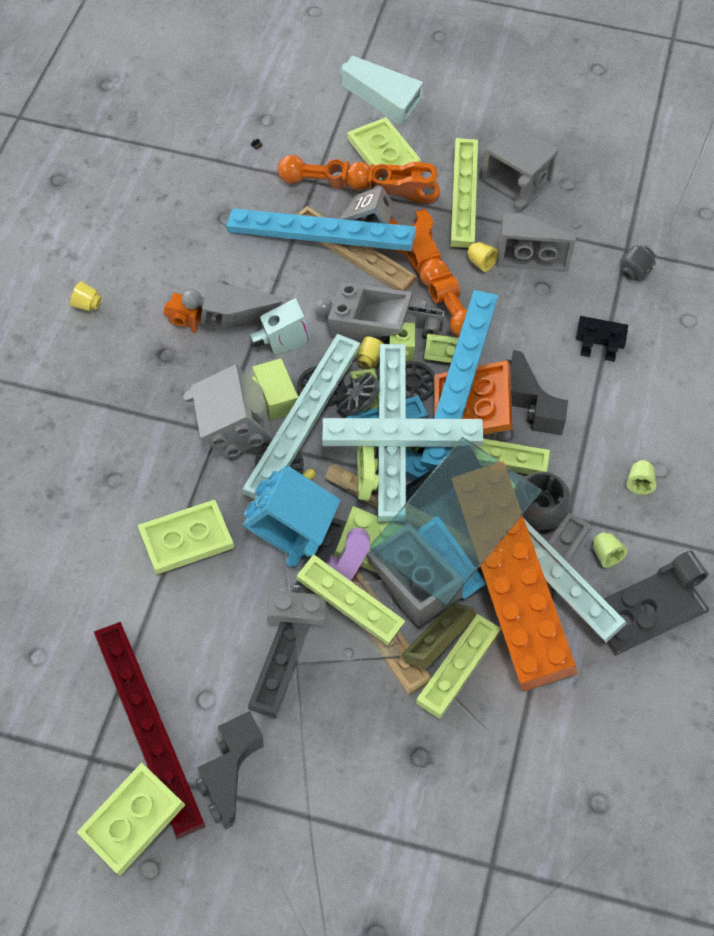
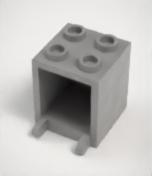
M512 124L507 130H503L493 143L490 142L484 150V164L481 169L483 172L481 182L513 200L516 210H522L529 206L552 183L558 149L517 125Z
M236 364L191 385V389L184 393L183 398L187 402L194 401L200 438L227 459L236 457L248 449L261 446L264 442L273 439L262 387Z

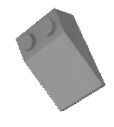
M503 213L498 241L497 267L569 272L576 236L529 215Z
M408 525L366 555L401 609L418 627H421L462 598L463 579L411 525Z

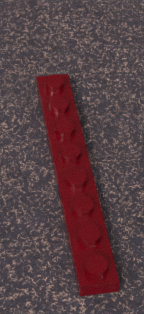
M121 621L94 631L96 641L148 769L185 804L180 812L170 821L176 839L204 828L205 823Z

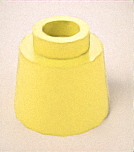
M482 242L471 244L467 251L469 260L483 272L489 271L494 266L499 254L497 248Z
M79 281L73 290L70 306L86 311L97 310L102 296L99 295L98 290Z
M369 336L363 338L357 353L358 364L362 368L371 369L379 364L380 344H384L383 342Z

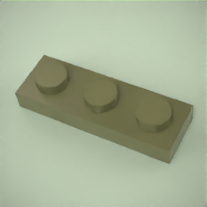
M456 603L446 608L402 653L405 663L428 668L475 618L474 608Z

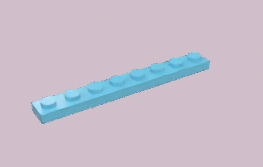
M232 208L226 225L227 231L230 233L412 251L416 236L415 226Z
M477 290L473 291L434 419L463 418L498 302V295ZM425 447L421 466L433 469L451 457L454 447Z

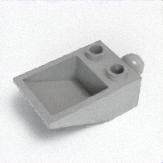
M208 280L205 297H201L200 293L196 290H187L182 296V303L190 310L197 309L199 306L203 307L200 324L226 329L261 320L260 317L263 314L281 306L283 297L231 286L223 280Z
M341 282L334 303L328 299H320L316 302L314 309L320 318H328L332 339L339 334L354 341H362L367 336L377 338L400 333L413 297V292Z

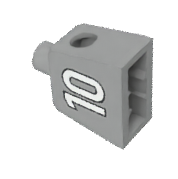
M376 185L372 190L356 195L340 219L389 224L394 204L386 190L382 186Z

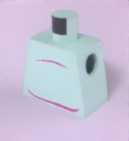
M296 298L263 314L260 317L263 329L250 334L255 348L269 343L274 354L312 344L305 317Z

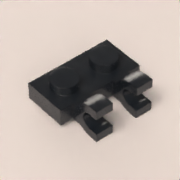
M580 316L575 339L583 341L580 356L590 357L593 344L595 343L607 346L605 360L615 362L618 348H625L628 324Z

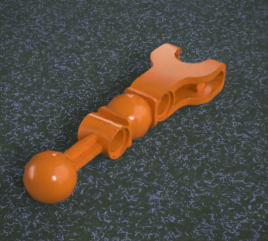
M293 154L286 155L278 164V175L288 184H297L303 178L328 180L330 186L336 189L342 187L348 189L349 186L355 191H365L368 188L372 190L374 186L379 185L386 190L387 194L402 196L418 203H434L440 196V188L436 182L438 178L437 169L430 163L409 162L405 165L378 164L376 166L371 164L370 167L362 161L354 162L350 165L349 161L344 163L341 160L333 159L326 166L305 164L299 156ZM336 172H341L338 176H332ZM424 172H430L431 176L429 178H424L421 176V174ZM380 177H387L383 181L378 180ZM432 188L434 192L426 195L422 192V189Z
M426 209L415 211L416 218L414 224L411 225L416 227L412 251L390 250L406 255L420 276L421 282L429 287L428 292L435 304L444 302L452 315L450 319L451 332L459 338L468 309H465L458 299L460 297L459 283L452 272L449 271L448 265L441 260V254L432 240L434 222ZM393 218L389 221V224L400 225Z

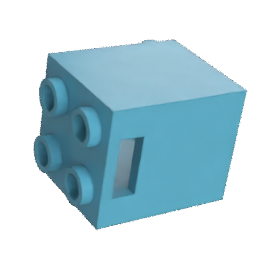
M286 465L278 472L276 470L273 471L267 480L262 479L254 492L257 496L247 506L244 515L247 517L242 526L288 554L286 563L289 567L293 568L298 565L303 555L311 557L313 554H316L341 499Z

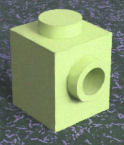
M404 323L400 333L389 335V344H405V362L414 360L415 323Z

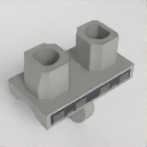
M422 299L421 305L411 304L409 306L404 323H415V328L424 329L423 335L427 337L428 333L437 335L438 332H442L445 311L427 307V299Z

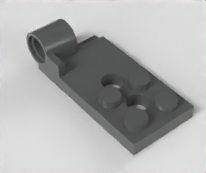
M686 551L680 554L670 564L659 568L657 574L603 598L619 615H626L632 621L631 624L625 625L607 642L615 656L709 611V608L694 588L702 583L709 573L693 551ZM641 605H651L655 609V613H645L641 609Z

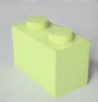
M282 359L253 366V377L251 378L262 387L269 421L287 416L297 401L298 395Z

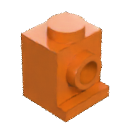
M173 293L170 302H166L164 306V316L169 317V323L181 327H190L191 332L196 333L200 324L203 307L199 306L194 310L187 309L182 303L183 295Z

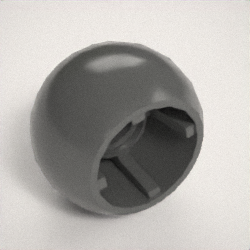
M542 471L534 472L521 479L515 487L514 492L523 518L535 530L554 528L567 517L571 508V494L565 482L555 474Z

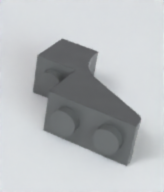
M513 350L512 359H506L511 369L512 406L530 409L528 420H533L532 431L562 435L566 422L568 400L553 397L542 390L524 354L521 351Z
M250 711L218 726L219 737L215 740L222 756L199 766V779L195 780L201 795H208L212 803L208 807L216 823L221 821L225 830L232 827L236 819L239 769L250 754L264 747L263 735Z

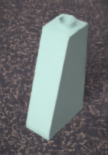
M351 56L348 62L344 63L341 67L340 75L342 76L343 87L401 126L404 125L422 99L423 82L355 56Z

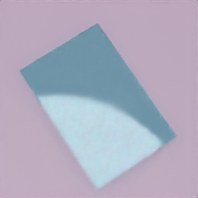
M462 437L370 545V550L427 591L428 594H431L448 606L542 491L526 480L525 477H522Z

